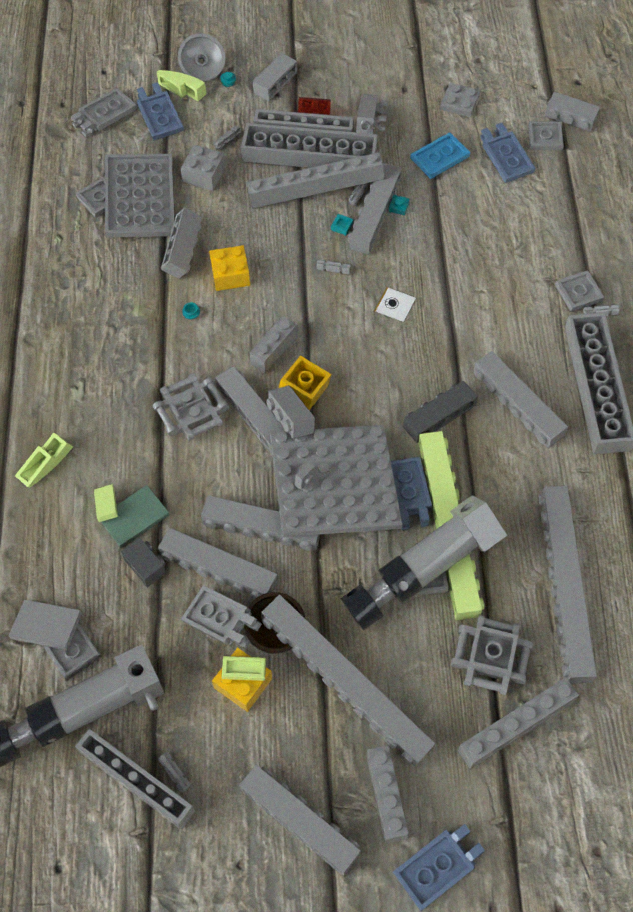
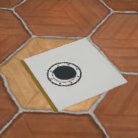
M387 287L374 311L404 322L416 298Z

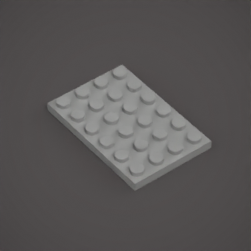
M172 154L105 155L106 238L170 236L174 224Z

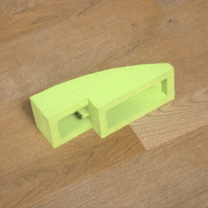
M157 71L158 83L181 98L188 95L199 101L206 95L205 82L198 78L174 71Z
M53 433L43 447L38 446L15 477L30 488L54 469L73 446L58 434Z

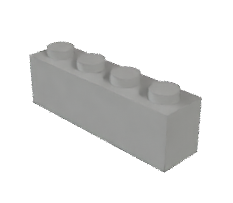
M185 207L175 217L161 270L178 279L184 274L186 275L190 270L191 266L189 263L194 256L193 248L198 241L197 233L202 227L200 224L202 217Z
M389 745L367 749L366 756L385 844L407 840L408 830Z

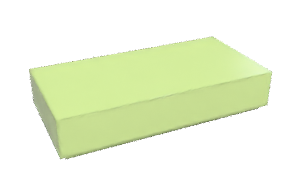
M113 484L94 489L98 521L102 522L118 517Z
M223 656L222 679L265 681L266 658Z

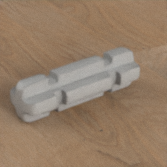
M234 126L231 128V131H227L219 139L215 140L213 143L215 148L221 149L224 147V144L227 145L236 136H239L242 132L240 127Z
M369 183L360 184L355 187L352 192L353 195L348 199L350 205L356 206L358 204V200L362 197Z
M321 259L317 261L316 265L318 270L324 271L326 269V271L336 273L341 271L342 274H349L351 270L350 264L344 263L341 265L340 262H325V260Z
M612 304L610 307L609 305L594 306V308L589 306L584 307L583 313H605V316L609 314L618 315L620 309L618 304Z
M165 752L159 757L158 761L163 767H166L165 771L172 781L177 783L176 787L179 791H186L191 786V783L186 777H183L185 776L177 763L172 761L173 758L170 753Z

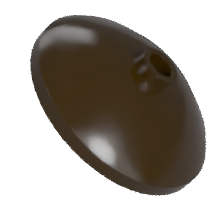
M280 592L262 594L255 598L248 606L252 613L251 616L262 624L258 631L244 625V631L250 643L257 649L270 654L284 653L291 650L292 647L288 643H282L276 636L278 633L272 628L268 629L262 623V611L278 595H281L305 618L301 605L291 596Z

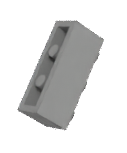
M281 53L253 80L254 94L270 101L297 74V61Z
M554 92L547 104L545 117L591 132L597 120L600 106Z
M282 316L250 352L251 365L266 374L298 337L297 324Z
M290 386L269 391L267 399L268 409L272 410L277 421L281 422L284 430L293 439L314 433L315 417Z

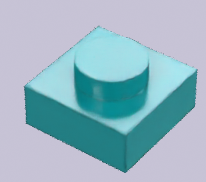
M393 195L389 212L405 216L410 198Z
M338 214L331 225V230L347 236L354 224V219Z

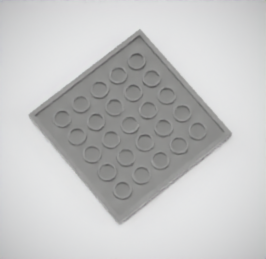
M384 425L314 429L312 434L294 439L285 430L270 431L283 537L402 528ZM309 462L315 466L314 479L309 485L299 489L295 486L296 474Z

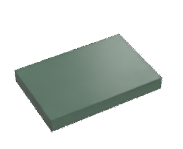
M146 485L117 505L118 517L102 521L101 523L119 547L122 548L168 517L169 512Z

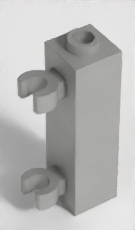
M362 94L357 116L356 133L373 134L374 127H377L379 130H385L386 125H381L379 122L386 121V116L382 115L376 118V112L379 111L381 114H387L388 109H383L382 106H388L389 101L382 100L377 102L378 95Z

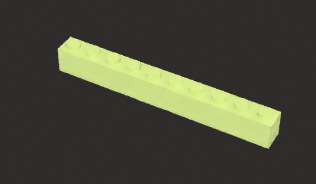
M442 431L420 434L418 442L436 529L453 518L450 511L459 505L458 500H460L458 488L455 489L454 483H456L455 472H451L450 468L452 466L451 455H447L448 441L447 438L443 437ZM470 554L446 570L455 620L477 618L479 614L481 615L482 610H484L483 598H479L478 594L480 583L478 578L475 579L474 572H476L475 561L471 560Z

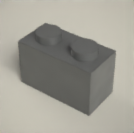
M139 537L120 551L123 560L144 585L148 587L166 573L164 568L166 563L160 555H154L152 552L154 549L148 541L143 542Z

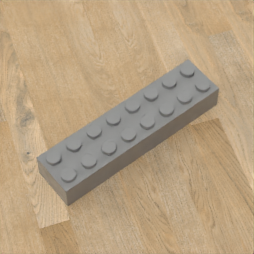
M246 123L241 145L242 162L312 168L377 153L378 135Z
M605 313L569 315L565 325V332L593 454L632 451L633 425Z

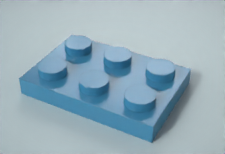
M449 132L413 152L410 159L432 179L469 158L470 151Z

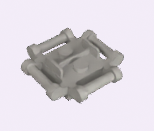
M194 373L175 384L160 388L165 400L157 401L153 404L155 412L159 413L167 428L168 435L175 436L182 432L188 441L215 426H222L223 422L219 414L230 408L227 401L223 400L217 390L212 377L206 378L199 384ZM190 384L193 385V387L181 393H178L172 397L170 396L171 393L183 387H186ZM205 390H210L218 404L216 407L212 406ZM169 408L178 425H173L165 409Z
M479 614L476 628L467 625L459 626L458 633L460 635L455 658H452L451 666L467 669L464 685H475L499 691V694L506 695L509 680L518 684H526V667L533 643L518 638L520 624L513 623L512 625L487 619L484 615ZM471 635L474 636L468 661L464 660L463 656L467 638ZM516 647L521 648L516 673L512 672ZM476 671L479 675L495 679L498 677L502 678V683L474 677L473 672Z

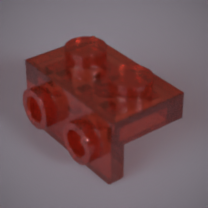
M299 97L298 113L331 114L330 99Z

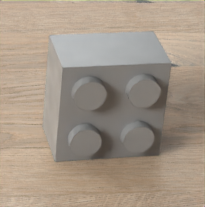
M193 145L180 168L182 181L214 191L226 168L225 153Z

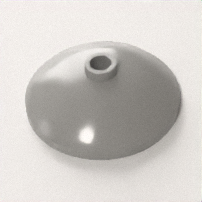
M203 33L194 34L186 38L180 45L178 63L184 74L207 82L215 79L222 72L225 65V52L216 38ZM203 59L204 63H199V60Z

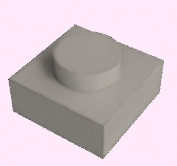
M308 462L296 474V487L302 489L313 481L314 465Z

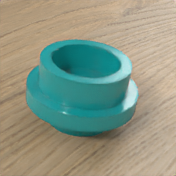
M225 72L220 76V81L224 86L231 87L235 84L236 75L232 72Z
M193 302L185 304L182 309L183 316L189 320L196 319L200 315L199 306Z

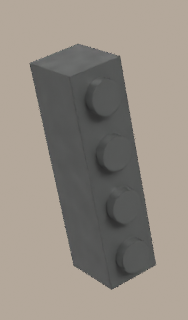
M465 381L459 384L455 383L448 391L439 393L434 400L429 403L425 402L415 412H409L404 417L403 428L418 443L420 434L436 432L476 406L478 396Z

